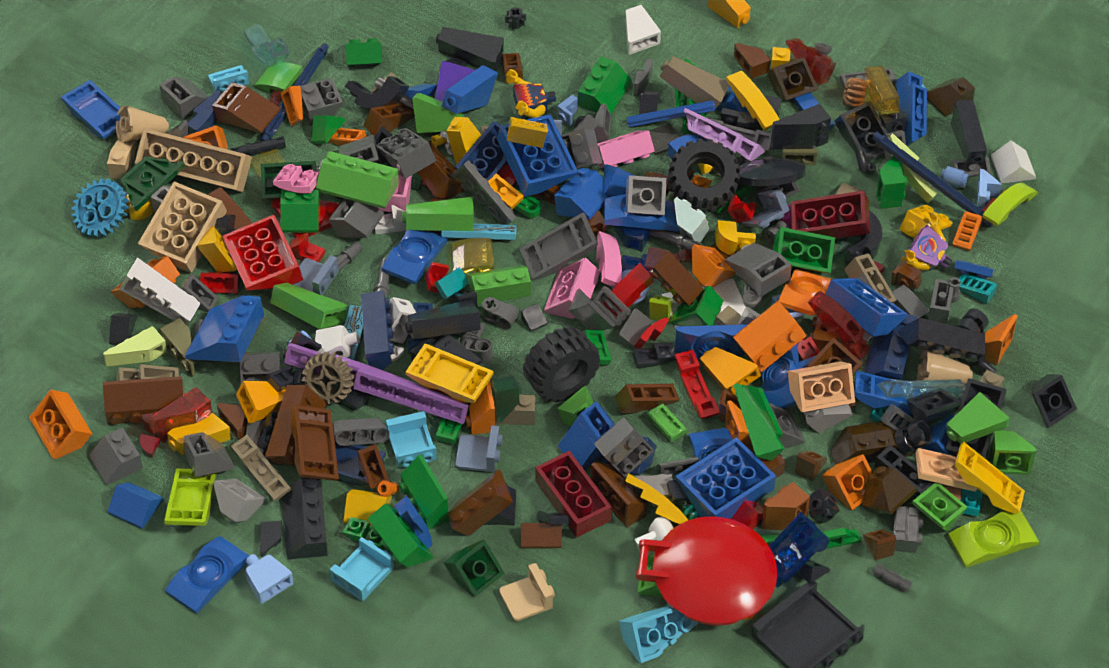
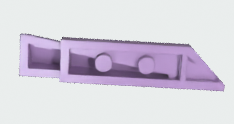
M687 108L684 109L688 120V129L692 133L705 139H713V143L716 144L719 141L723 143V148L728 147L734 153L737 151L749 161H753L765 152L759 144L744 138L741 134Z

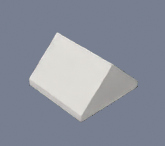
M1010 140L991 154V160L1001 184L1036 179L1026 150Z

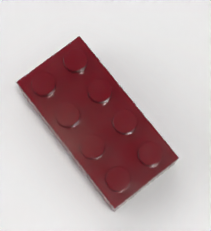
M864 190L791 201L792 229L835 237V239L870 234L869 200Z
M570 450L535 467V482L557 512L570 517V523L567 525L576 538L611 521V505Z

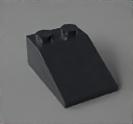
M871 101L839 115L834 121L840 134L855 153L864 151L866 161L885 154L884 149L872 139L876 131L882 136H885L888 132Z
M820 104L774 121L772 124L770 148L814 149L825 145L829 139L831 117Z

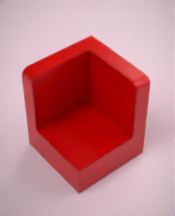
M734 195L727 211L736 223L750 221L753 218L757 204L755 202L742 203L739 197Z

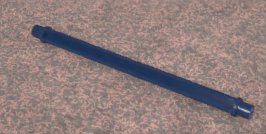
M326 43L317 48L294 86H302L308 83L327 54L329 46ZM283 102L280 105L281 110L263 131L260 142L272 139L286 117L287 113Z
M877 131L872 136V139L880 147L895 156L896 159L925 181L932 184L933 187L962 209L983 216L985 211L903 149L899 148L886 136H882ZM982 217V224L984 223L988 227L993 224Z

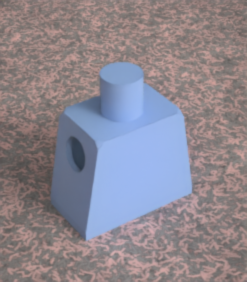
M252 554L246 559V563L249 566L245 570L246 578L260 604L265 603L293 585L292 572L271 555H266L259 559L255 554Z

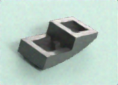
M646 59L644 71L636 72L634 96H638L651 79L653 72V60Z
M905 285L892 291L896 298L894 304L903 309L907 314L921 318L929 313L921 300Z

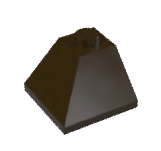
M805 57L773 67L767 74L774 91L785 101L818 90Z
M964 77L949 79L928 90L927 100L944 117H947L953 113L955 101L973 100L975 87Z
M880 466L867 479L862 506L865 509L892 514L917 492V489L896 469Z

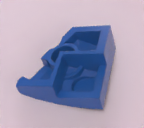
M406 496L395 505V508L400 516L411 526L421 542L427 548H430L432 540L428 527Z

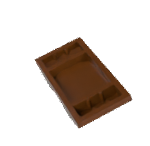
M294 405L292 408L291 433L295 439L294 462L299 476L337 481L339 475L331 410Z

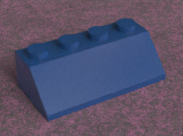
M858 278L831 279L824 300L832 308L838 309L844 317L853 320L856 326L865 329L873 337L888 335L908 315Z

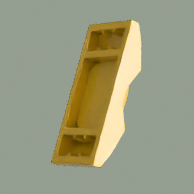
M424 344L406 370V375L422 386L438 389L455 400L475 403L494 374L492 370L428 344Z
M963 441L960 444L955 466L966 484L976 487L988 496L992 505L1011 513H1019L1025 490Z

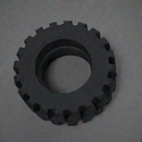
M697 139L696 143L689 141L686 143V147L681 146L672 157L668 173L670 192H674V199L676 197L680 200L685 199L692 205L691 207L694 210L699 209L703 213H706V210L709 209L710 212H714L718 206L719 208L726 206V203L730 202L736 193L740 179V166L736 164V156H731L732 150L728 147L723 148V143L719 141L717 144L713 143V139H707V141ZM695 164H708L719 172L721 181L714 187L701 188L689 180L687 170Z
M573 327L556 329L553 333L549 332L543 339L540 338L537 344L531 347L530 353L525 357L523 374L542 399L562 401L566 397H572L573 394L587 386L590 380L595 377L600 363L599 351L582 330Z

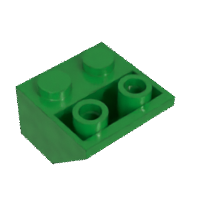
M377 38L367 39V42L361 43L360 39L349 40V43H345L347 65L382 63L381 41L377 42Z
M892 156L879 172L876 198L880 209L902 207L903 199H905L907 177L903 176L902 162H899L895 156Z

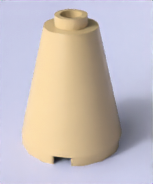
M130 106L120 107L117 114L120 115V120L116 121V133L118 139H121L122 142L140 140L144 128L166 133L169 129V124L164 117Z
M922 351L920 359H923V361L917 367V384L919 386L929 388L966 385L968 378L972 379L973 372L968 365L941 354H934L933 351Z

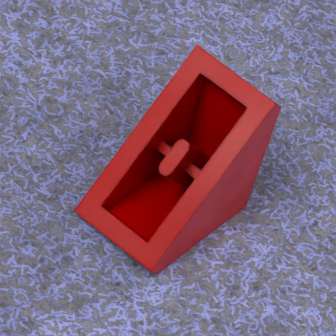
M744 501L731 519L754 529L762 523L764 507L758 501Z

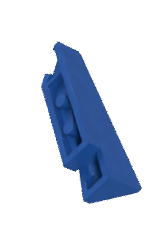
M909 71L896 81L898 105L908 118L906 131H904L906 146L927 134V89L921 87L923 77Z

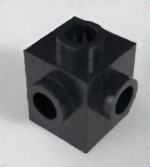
M899 106L878 113L888 133L900 130L906 131L908 118Z
M818 488L810 495L809 514L814 520L826 523L832 520L840 511L837 506V500L831 492Z

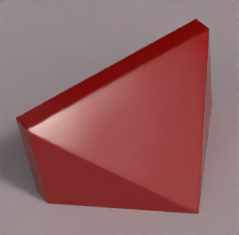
M227 272L200 273V281L212 292L238 293V274Z

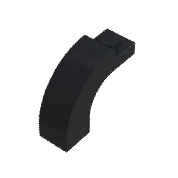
M388 76L383 86L374 93L357 81H348L345 85L350 90L349 93L356 97L354 103L365 108L396 104L404 97L410 87L394 76Z
M764 95L779 117L782 99ZM722 109L721 121L724 124L752 131H766L763 130L757 118L753 119L749 112Z
M870 210V234L859 235L862 241L847 249L844 260L847 265L855 257L869 254L873 260L878 253L883 233L879 219Z

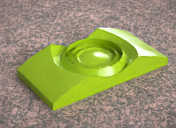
M176 468L164 520L165 524L206 526L210 515L211 500L214 496L216 473L195 477L192 469Z
M1021 510L1017 514L1008 511L1000 512L990 519L969 522L948 533V538L965 568L1039 545V540Z

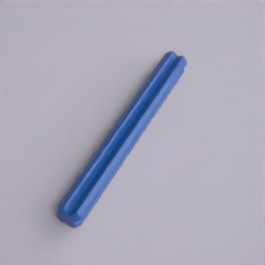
M711 100L627 117V123L629 127L685 117V108L697 114L715 111V103Z

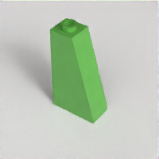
M473 197L406 205V212H402V223H406V230L473 231Z
M287 282L274 285L270 301L273 305L318 329L345 323L349 309L347 304Z

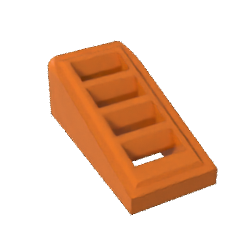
M290 86L281 93L291 126H295L303 120L300 86Z
M339 128L328 142L342 146L365 138L367 135L365 130Z
M964 212L952 244L953 247L967 251L971 250L981 226L982 216Z

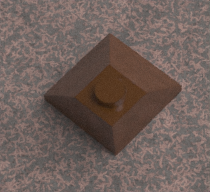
M833 338L807 366L813 367L835 362L850 363L852 366V376H854L856 371L861 369L863 363Z

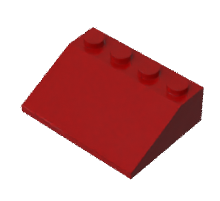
M275 215L222 236L247 290L270 289L274 285L286 282L293 285L304 280L300 267Z

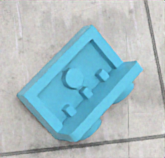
M242 65L208 75L214 92L217 90L220 93L224 92L232 82L240 85L249 84L248 72L243 69Z

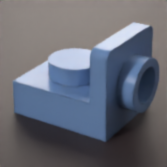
M571 95L557 106V118L569 127L572 125L573 115L577 111L578 98L574 95Z

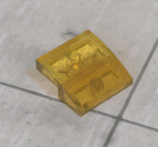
M469 238L452 242L454 270L461 267L464 273L475 270L477 273L494 269L491 238Z

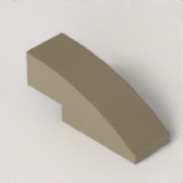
M140 364L138 369L119 367L116 381L179 376V371L175 367Z

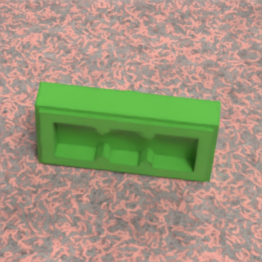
M664 404L647 412V417L670 442L687 433L685 426Z

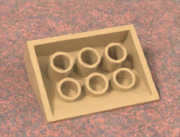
M173 182L138 245L158 257L168 256L175 267L192 273L203 254L196 245L210 227L218 228L216 220L225 216L227 210L221 200Z

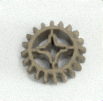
M327 351L323 354L320 352L309 359L302 372L305 375L302 381L307 382L305 385L320 398L327 401L328 404H332L333 402L338 403L341 399H345L352 391L351 387L355 383L352 379L355 375L350 373L353 367H347L348 361L343 362L342 356L337 358L335 352L329 354ZM322 365L321 372L316 374L317 367ZM341 382L340 388L335 390L336 383Z

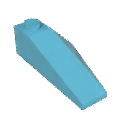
M670 606L625 618L620 620L619 624L624 643L637 661L643 663L659 657L665 648L673 645L677 638L683 633L690 631L698 622L684 617L685 615L677 609L673 610Z

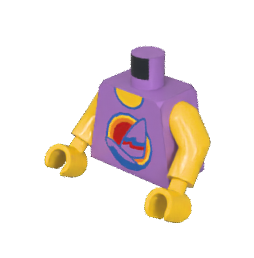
M930 212L928 213L930 218L924 217L923 219L928 225L920 229L910 248L904 250L905 256L901 257L902 261H906L909 265L921 271L932 270L937 264L947 268L952 261L950 257L944 254L948 244L937 223L938 216Z

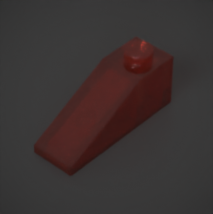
M195 387L149 417L150 430L158 432L198 423L212 413L211 401Z

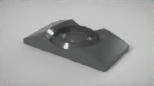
M581 213L519 249L531 278L538 280L556 273L571 261L583 258L598 243L585 213Z

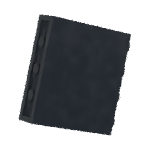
M815 581L806 582L752 625L751 636L786 668H829L837 657L844 656L852 645L859 644L864 638L865 625L855 626L817 591L818 583Z

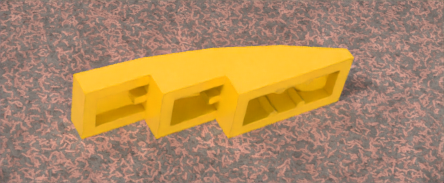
M743 71L726 77L742 107L748 109L753 119L757 118L763 130L772 128L773 122L780 120L761 91Z
M628 473L625 481L643 489L640 497L658 505L655 510L656 514L678 524L688 521L680 509L662 493Z

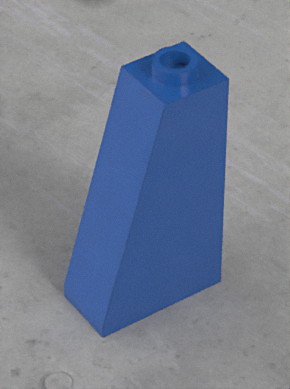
M484 65L479 67L446 90L442 107L457 114L488 105L498 72Z

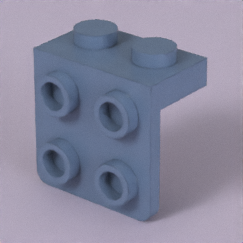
M762 190L757 194L764 210L754 215L752 220L742 222V224L746 227H759V229L769 226L770 221L783 218L784 213L790 211L786 203V196L781 190Z
M330 255L325 264L305 258L299 266L304 280L293 285L323 296L339 272L337 257Z
M491 425L490 437L461 435L456 457V468L495 472L496 462L500 461V450H498V447L502 446L503 434H499V426Z

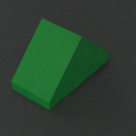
M313 115L312 142L314 144H327L346 121L345 118Z

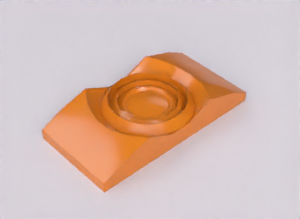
M796 269L789 283L785 285L778 301L785 308L814 316L824 300L831 278Z

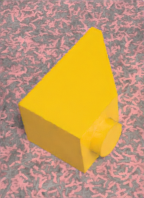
M772 48L771 69L790 62L791 48Z

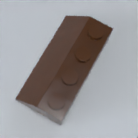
M426 140L429 142L436 161L416 172L415 175L420 177L421 183L431 190V194L438 199L444 198L448 200L464 192L465 190L461 187L463 183L457 178L454 180L450 177L456 171L455 167L431 141Z
M182 376L103 382L107 424L157 422L186 418V397Z

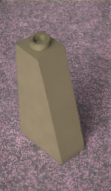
M674 56L670 61L666 60L660 68L662 72L659 77L696 103L713 100L715 109L721 103L729 87L727 81Z

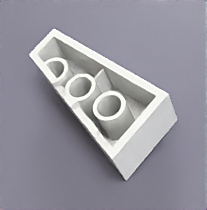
M138 257L120 287V290L173 321L180 318L186 326L200 305V302L195 297L187 294Z

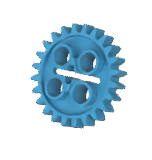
M100 178L99 182L93 180V185L87 183V189L81 188L83 193L76 194L79 199L73 200L76 206L71 207L75 211L71 215L75 218L73 223L77 225L81 232L91 237L95 235L100 238L101 234L106 237L107 231L114 233L113 228L119 229L118 223H124L122 216L128 215L124 212V210L129 209L125 204L129 200L125 197L127 193L123 191L124 188L115 181L112 182L109 179L105 181Z

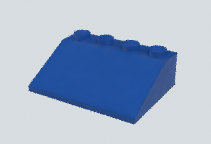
M551 114L528 119L529 121L547 124L548 132L543 148L507 141L509 124L500 126L497 140L524 197L541 193L578 174V170Z
M250 295L240 296L210 309L185 354V359L241 362L264 317L261 298Z
M736 437L678 474L675 479L700 517L713 516L730 519L744 501L756 502L773 491L776 475Z

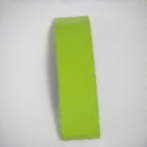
M1017 183L1005 190L988 207L982 217L998 226L1008 218L1009 213L1023 201L1029 202L1038 194V191L1025 183Z

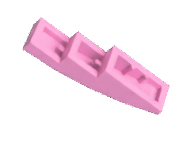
M599 231L597 234L596 262L599 263V272L602 273L601 282L615 287L622 280L619 245L616 237Z

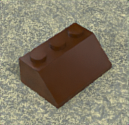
M655 247L648 249L645 266L650 270L648 273L654 279H658L661 282L660 286L673 295L672 299L676 303L690 306L704 288L668 250Z
M593 463L591 467V480L611 505L612 512L625 527L628 528L646 517L647 503L645 499L637 495L633 486L623 479L622 474L609 464Z
M498 469L453 505L448 512L453 530L470 536L513 503L501 470Z

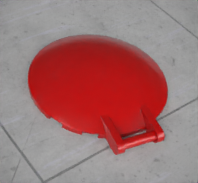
M713 516L695 518L676 526L662 541L641 539L639 541L640 558L635 578L640 581L655 582L665 602L673 610L677 609L685 615L684 617L692 621L718 626L735 624L738 620L746 617L750 618L757 614L766 602L770 600L774 592L777 580V566L770 547L756 531L738 521ZM648 551L654 552L653 570H647Z

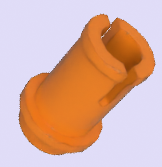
M382 481L378 485V492L384 497L396 495L399 492V485L395 482Z

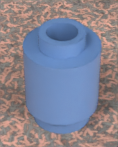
M948 166L942 170L940 178L952 187L965 188L969 174H966L963 170Z

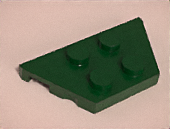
M145 156L121 178V184L135 211H138L151 199V196L158 189L169 183L185 168L183 161L170 163L168 159H156Z

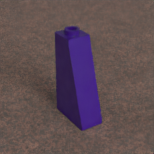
M442 61L435 99L443 102L446 90L475 70Z

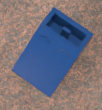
M596 401L580 413L558 444V447L562 453L570 450L581 467L586 469L603 455L594 443L608 432L615 423L605 409Z

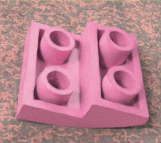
M289 164L282 168L274 179L273 184L292 192L311 193L317 185L320 171L307 170L302 172L301 166Z

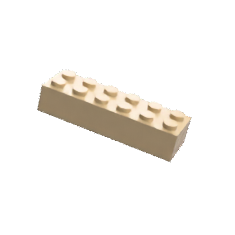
M144 128L135 164L139 163L145 156L156 159H168L170 163L183 161L185 168L177 175L243 192L252 157L243 153Z

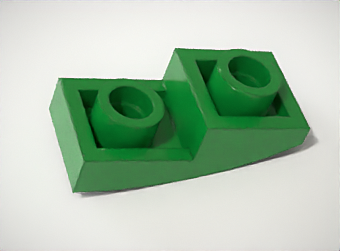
M350 517L343 530V535L358 543L361 538L367 541L370 540L376 547L383 550L384 546L381 543L383 539L371 530L369 521Z

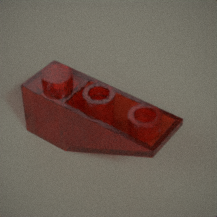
M798 38L786 40L785 43L796 60L805 57L814 80L819 84L828 83L837 65L832 61V58L827 55H821L816 48L804 45V42Z

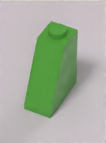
M417 93L412 98L417 133L446 131L454 117H464V114H456L442 107V101L427 95Z
M979 392L947 423L946 432L951 440H957L960 444L963 441L966 443L1006 428L1009 425L1010 417Z

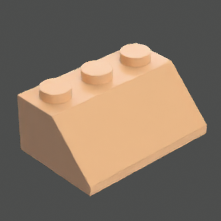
M835 362L788 371L790 392L801 412L855 403L852 366L850 363Z

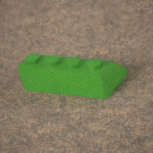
M329 151L322 162L316 190L385 209L399 185L398 169Z

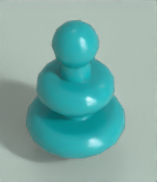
M693 505L689 507L683 506L685 509L683 514L686 518L690 516L689 520L699 518L698 512H694L695 508Z

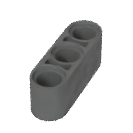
M379 418L338 420L333 422L334 439L341 446L382 443L390 435L389 430Z

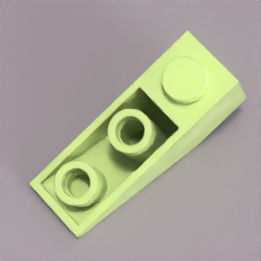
M152 326L126 339L117 346L109 348L103 353L106 366L150 362L167 353L165 340Z

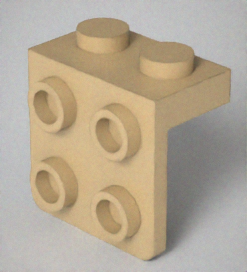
M536 563L528 566L527 578L500 588V595L514 621H520L553 608L554 590L551 585H547L546 575L542 569L539 570Z

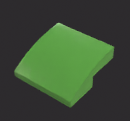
M272 62L255 83L254 87L268 93L272 90L282 93L292 86L303 72L302 66L288 62Z

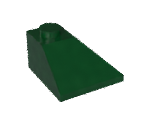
M485 540L457 551L443 562L453 580L472 597H476L505 574Z

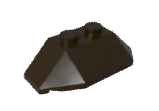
M882 421L845 427L830 451L834 465L859 455H864L868 463L876 462L877 456L889 445L894 447L904 457L912 456V452L904 454L900 451L895 442L896 431L885 425Z

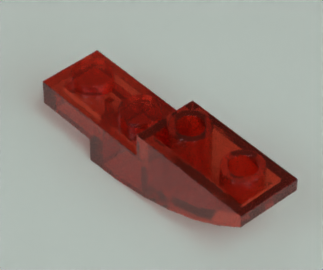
M817 291L808 301V304L828 332L834 331L846 349L858 360H861L870 350V347L862 337L865 331L838 302L822 291Z

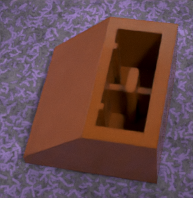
M794 482L788 486H783L778 494L774 497H769L764 502L761 527L764 530L793 531L807 520L810 496Z

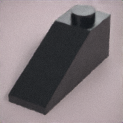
M891 445L876 458L874 469L880 466L896 469L917 489V492H915L917 495H921L936 483L919 479L917 467Z

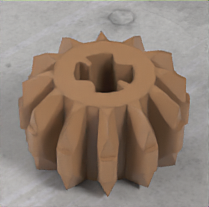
M851 77L847 80L843 94L845 106L856 108L863 104L867 90L865 80Z

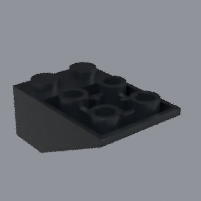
M450 335L427 337L409 351L413 361L424 344H428L477 365L482 363L479 357Z

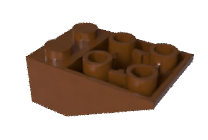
M233 82L212 105L218 122L262 133L281 110L280 107L247 86Z

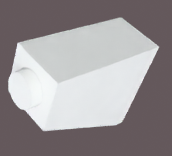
M639 5L626 10L625 24L628 54L630 55L660 44L661 31L643 6Z

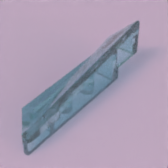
M890 379L878 384L887 398L904 397L906 401L909 398L940 388L956 399L961 400L966 387L961 379L924 381Z

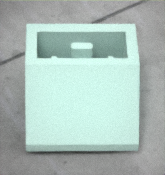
M676 197L674 199L676 220L681 235H687L690 239L701 242L710 231L706 215L699 209L694 210L687 200H680Z

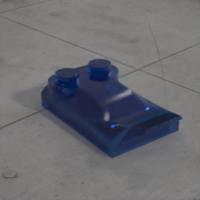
M802 512L769 545L777 566V588L786 583L816 552L824 551L829 544V537Z

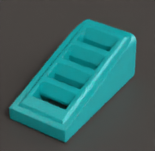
M963 274L959 278L961 281L959 290L984 304H987L996 293V283Z

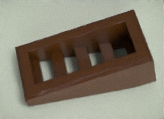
M519 53L502 54L505 82L507 83L506 73L510 69L516 71L518 77L523 80Z

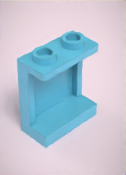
M424 411L386 420V427L390 432L389 441L398 469L408 467L420 454H422L427 463L437 460L436 447L432 443Z
M361 538L359 540V547L340 567L335 564L330 569L331 581L363 602L394 569L393 558L389 552L382 551L372 541Z

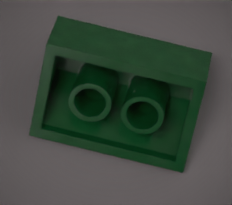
M316 161L260 164L262 200L281 199V190L284 189L275 186L273 181L284 166L293 164L301 166L302 172L307 170L317 172Z

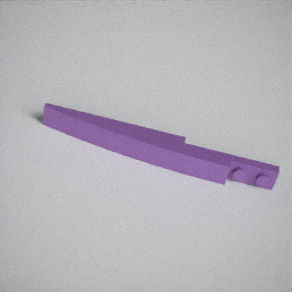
M290 343L287 346L284 363L305 369V364L309 359L320 352ZM342 357L343 362L348 361L347 367H353L350 373L355 375L352 379L355 382L354 389L464 424L468 409L467 404L402 377ZM322 365L317 367V374L321 372Z

